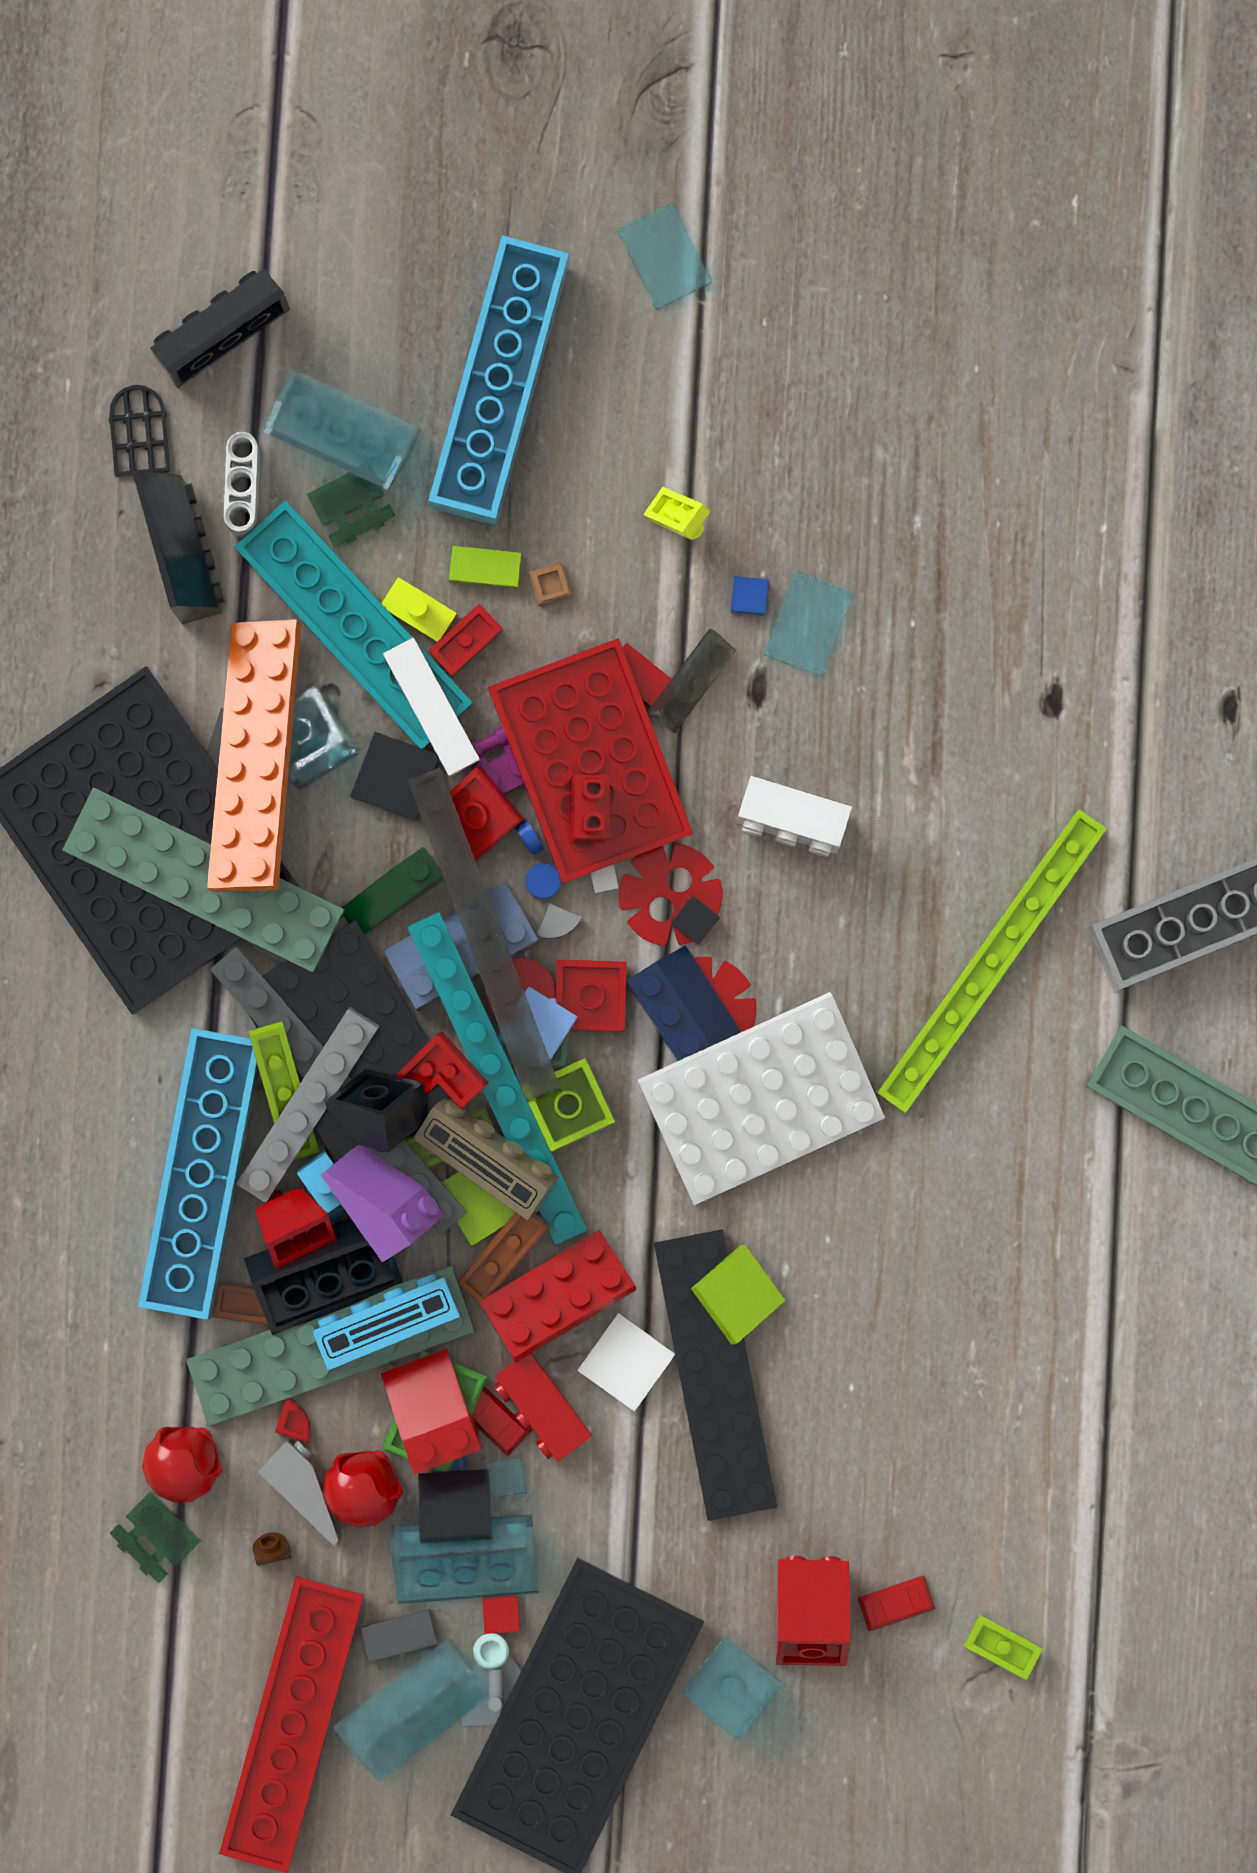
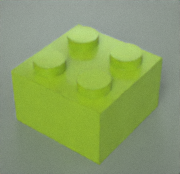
M586 1058L521 1087L552 1153L615 1124V1120Z

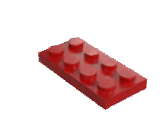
M598 1230L479 1301V1304L516 1363L636 1291V1286L601 1231Z

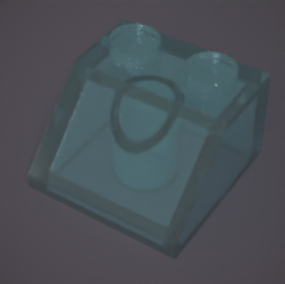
M316 686L295 698L288 781L301 791L359 755L345 727Z
M725 1636L682 1693L710 1719L739 1741L782 1686V1681Z

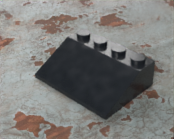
M144 471L134 472L133 477L170 609L181 624L221 614L219 604L225 602L220 582L213 584L210 570H214L216 567L211 550H204L201 537L207 535L201 516H194L192 504H196L197 499L192 483L186 484L181 475Z

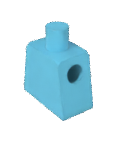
M324 1148L297 1167L296 1170L298 1176L319 1206L326 1211L330 1219L336 1222L348 1213L321 1177L323 1172L336 1163L326 1148Z

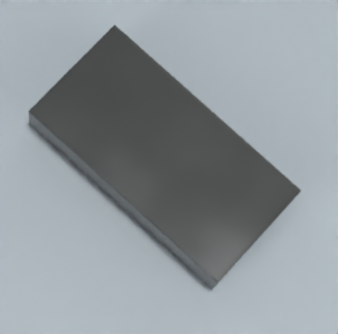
M429 1609L360 1627L369 1662L438 1644Z

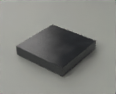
M374 732L350 797L417 821L438 765L439 757L424 749L421 751L419 747Z
M488 1469L418 1474L419 1535L421 1544L492 1539Z

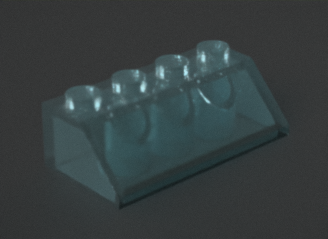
M290 368L262 432L389 490L407 462L421 432V428Z
M532 1514L491 1517L492 1539L421 1544L419 1523L391 1525V1558L398 1604L539 1593Z
M448 1637L336 1723L333 1728L353 1755L380 1781L489 1696V1689L451 1638Z

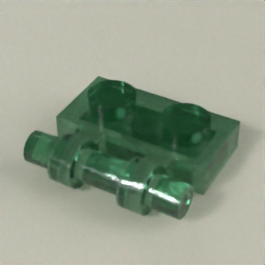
M369 463L307 494L323 527L334 521L337 522L340 530L328 535L334 548L344 542L350 544L356 541V536L372 528L377 530L385 526V521L395 517L390 504L377 510L373 501L385 496ZM364 507L367 516L349 524L345 516Z
M153 1491L149 1492L125 1516L135 1526L129 1533L120 1524L109 1533L119 1543L117 1547L123 1553L127 1551L141 1566L139 1570L145 1576L149 1574L158 1584L168 1575L159 1565L165 1557L176 1567L201 1542L197 1535ZM142 1535L158 1549L152 1556L137 1542Z

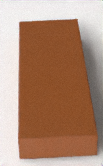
M515 1212L457 1281L459 1287L478 1303L493 1294L551 1225L537 1213L527 1221Z

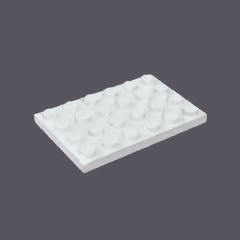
M830 992L638 1079L693 1205L885 1118L840 1011Z

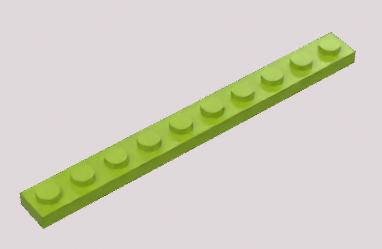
M1080 809L1075 812L876 1094L904 1114L908 1111L1107 830L1106 827Z

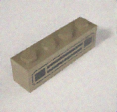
M448 1097L443 1098L433 1106L414 1137V1140L527 1221L541 1209L560 1179L546 1163L536 1161L530 1157L518 1143L505 1139L495 1132L494 1127L490 1123L478 1120L467 1112L465 1107L461 1109Z

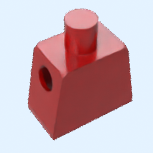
M301 1188L293 1189L285 1194L280 1190H274L267 1202H264L255 1210L265 1243L276 1269L337 1240L326 1211Z

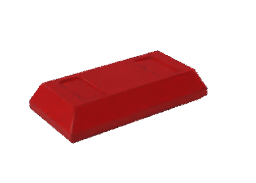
M484 1386L472 1417L476 1427L504 1454L509 1456L532 1430L526 1431L515 1414Z
M924 1575L857 1598L869 1632L935 1610Z

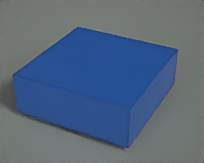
M734 576L731 612L765 616L769 580Z

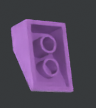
M357 1145L321 1174V1177L382 1262L411 1245L444 1216L435 1199L430 1196L423 1185L364 1146Z

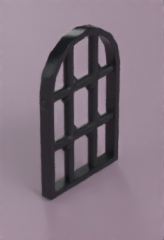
M132 385L125 387L115 395L110 404L108 421L111 429L115 477L130 476L138 471L170 472L166 427L167 413L165 412L162 399L154 390L146 386ZM142 390L144 413L132 414L133 411H130L129 391ZM148 392L158 400L161 411L151 412L152 409H149ZM123 395L125 414L114 415L115 405ZM151 417H162L163 440L154 441V437L152 438ZM143 418L142 421H145L146 442H135V439H133L131 419ZM124 420L123 423H126L128 443L116 444L114 421ZM164 445L166 467L154 468L152 446ZM145 447L148 453L149 469L135 470L134 448ZM126 449V452H128L130 471L118 472L117 450Z

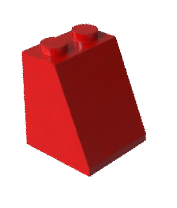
M788 1556L785 1560L778 1559L776 1665L846 1666L850 1646L849 1561H841L839 1557L835 1556L822 1557L820 1560H806L802 1556Z

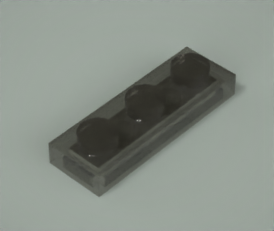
M709 628L648 712L667 730L675 734L737 650L718 632Z

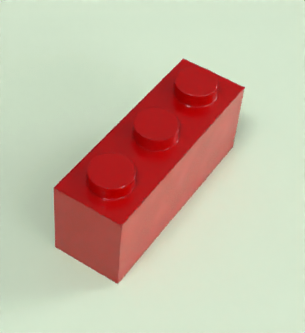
M532 1353L516 1363L514 1361L495 1375V1378L498 1380V1383L494 1385L495 1389L505 1402L512 1399L518 1407L519 1411L515 1413V1416L526 1431L531 1428L535 1430L540 1437L536 1444L547 1459L554 1456L558 1462L592 1437L588 1428Z

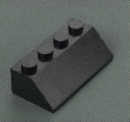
M264 268L258 273L256 271L247 273L239 280L238 283L240 285L229 293L227 290L220 292L210 301L212 305L202 312L199 310L193 311L182 320V326L173 332L167 330L154 339L153 342L155 344L150 349L177 389L290 310L284 292Z
M348 1219L332 1225L337 1240L277 1269L273 1264L268 1249L244 1258L271 1334L274 1335L354 1305L403 1283L394 1255L382 1262L353 1220Z

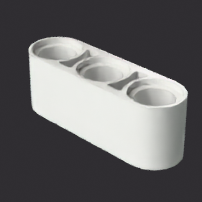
M246 432L233 434L227 441L224 520L231 533L238 537H245L258 525L261 453L255 438ZM242 443L250 444L253 447L251 454L245 458H239L235 455V449ZM242 477L249 478L251 486L247 491L237 492L233 489L237 479ZM241 511L249 513L250 519L246 525L238 527L232 524L233 516Z

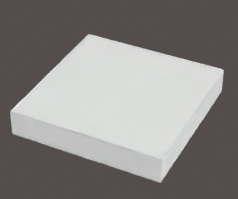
M618 1313L577 1371L635 1412L675 1356V1353Z

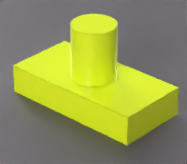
M662 487L643 515L652 523L693 540L703 533L705 528L703 522L711 511L702 503Z
M399 577L381 603L392 616L436 643L445 636L457 617L456 612Z

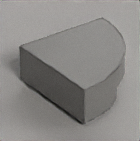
M549 904L536 936L544 939L562 937L574 930L582 917Z

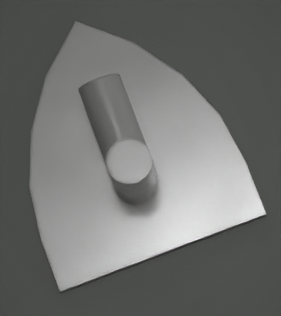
M510 1654L505 1663L495 1669H486L478 1663L475 1664L463 1691L462 1726L495 1725L522 1671Z

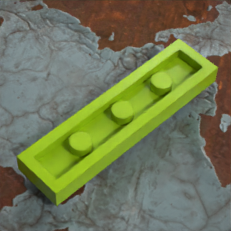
M282 1021L248 1031L274 1124L300 1085ZM313 1130L294 1160L319 1152Z

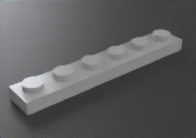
M351 1007L348 1008L236 1183L238 1186L263 1202H267L327 1109L325 1101L339 1090L379 1028V1025Z

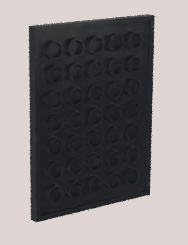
M147 666L0 767L1 825L132 1015L142 1010L243 939L62 850L93 787L209 844L212 842L218 768ZM281 860L279 878L300 888Z

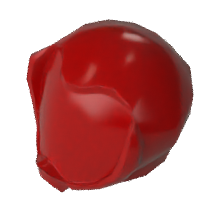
M162 1427L156 1432L153 1440L145 1448L142 1469L147 1484L159 1497L173 1503L193 1502L211 1491L216 1479L222 1474L220 1458L211 1432L203 1427Z
M380 1450L338 1454L324 1478L323 1497L329 1511L340 1522L357 1528L376 1526L392 1515L398 1500L403 1495L402 1486L392 1463L389 1461L388 1455Z

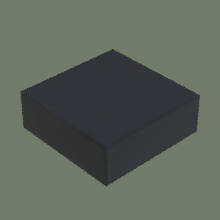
M692 896L671 924L699 945L720 917Z

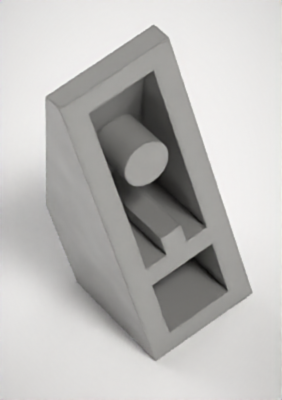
M288 1440L263 1465L258 1473L335 1546L341 1540L333 1514L329 1511L323 1497V1485L316 1465L310 1460L314 1454L301 1441L298 1440L294 1444L291 1440Z

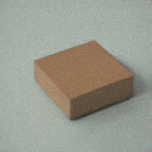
M562 562L529 571L539 606L572 596Z

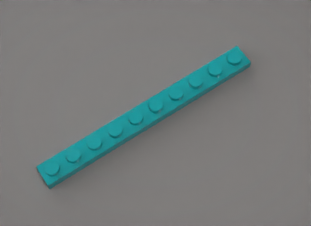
M440 912L407 926L469 1061L489 1083L483 1091L505 1138L518 1143L526 1154L536 1161L546 1163L550 1166L552 1172L560 1177L539 1210L543 1219L551 1225L548 1230L555 1245L587 1231Z

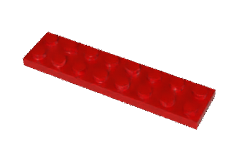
M300 1576L295 1577L220 1848V1855L288 1873L365 1594Z

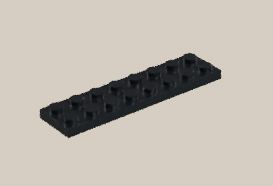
M723 1229L654 1242L707 1520L776 1508L777 1504L744 1338L737 1344L731 1345L691 1290L695 1284L728 1256Z

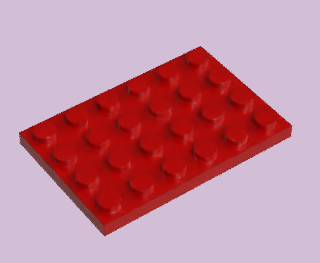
M619 638L488 687L562 884L693 834ZM572 775H610V839H607L606 843L571 842V811L574 809V807H571Z

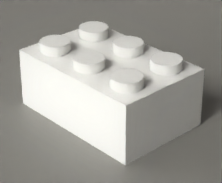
M750 776L737 824L743 825L742 831L762 837V833L766 832L776 835L775 841L791 847H795L797 842L810 846L809 852L829 857L830 852L834 854L838 852L852 807Z

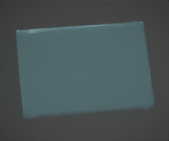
M673 203L618 229V236L622 239L652 299V304L657 310L712 284L711 277L708 275Z
M795 571L769 642L764 648V655L822 676L849 602L853 599V592Z

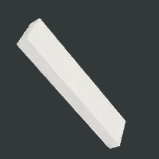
M414 637L383 653L448 776L451 777L479 762L480 759Z

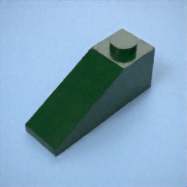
M422 847L342 907L345 910L343 916L349 924L356 920L363 933L367 934L444 881L445 878L428 852Z

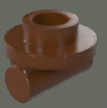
M266 1533L260 1536L253 1544V1553L257 1566L292 1558L287 1539L280 1533Z

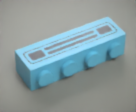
M436 1273L417 1280L418 1288L405 1293L403 1287L383 1294L385 1301L372 1306L370 1300L351 1307L352 1315L339 1320L336 1313L317 1321L320 1328L312 1332L327 1370L461 1317L446 1277L438 1279Z

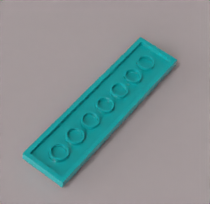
M285 500L234 546L235 549L422 751L431 742L383 653L411 639V635ZM418 644L455 715L459 718L473 703Z

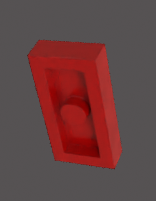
M478 604L428 651L453 678L503 632V628Z

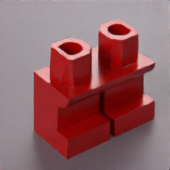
M572 775L571 807H574V809L571 811V842L606 843L607 839H610V775Z

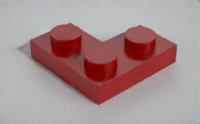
M443 1031L438 1033L395 1075L423 1082L425 1097L439 1084L461 1109L466 1107L489 1084Z

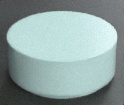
M498 1633L483 1634L474 1645V1658L480 1666L486 1669H495L502 1666L509 1655L507 1640Z

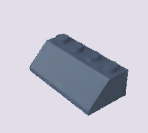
M505 882L442 917L471 981L539 943L535 932ZM411 935L384 950L397 977L418 1012L441 999Z

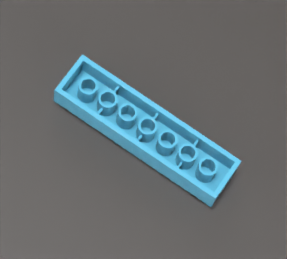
M501 236L428 499L431 509L497 526L568 271L569 253Z
M191 1028L138 1307L206 1320L212 1319L237 1191L236 1183L239 1180L259 1076L258 1065L249 1038Z

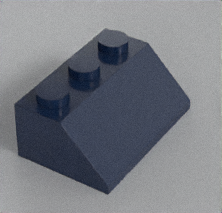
M686 946L661 958L626 980L627 985L676 1061H680L741 1033Z

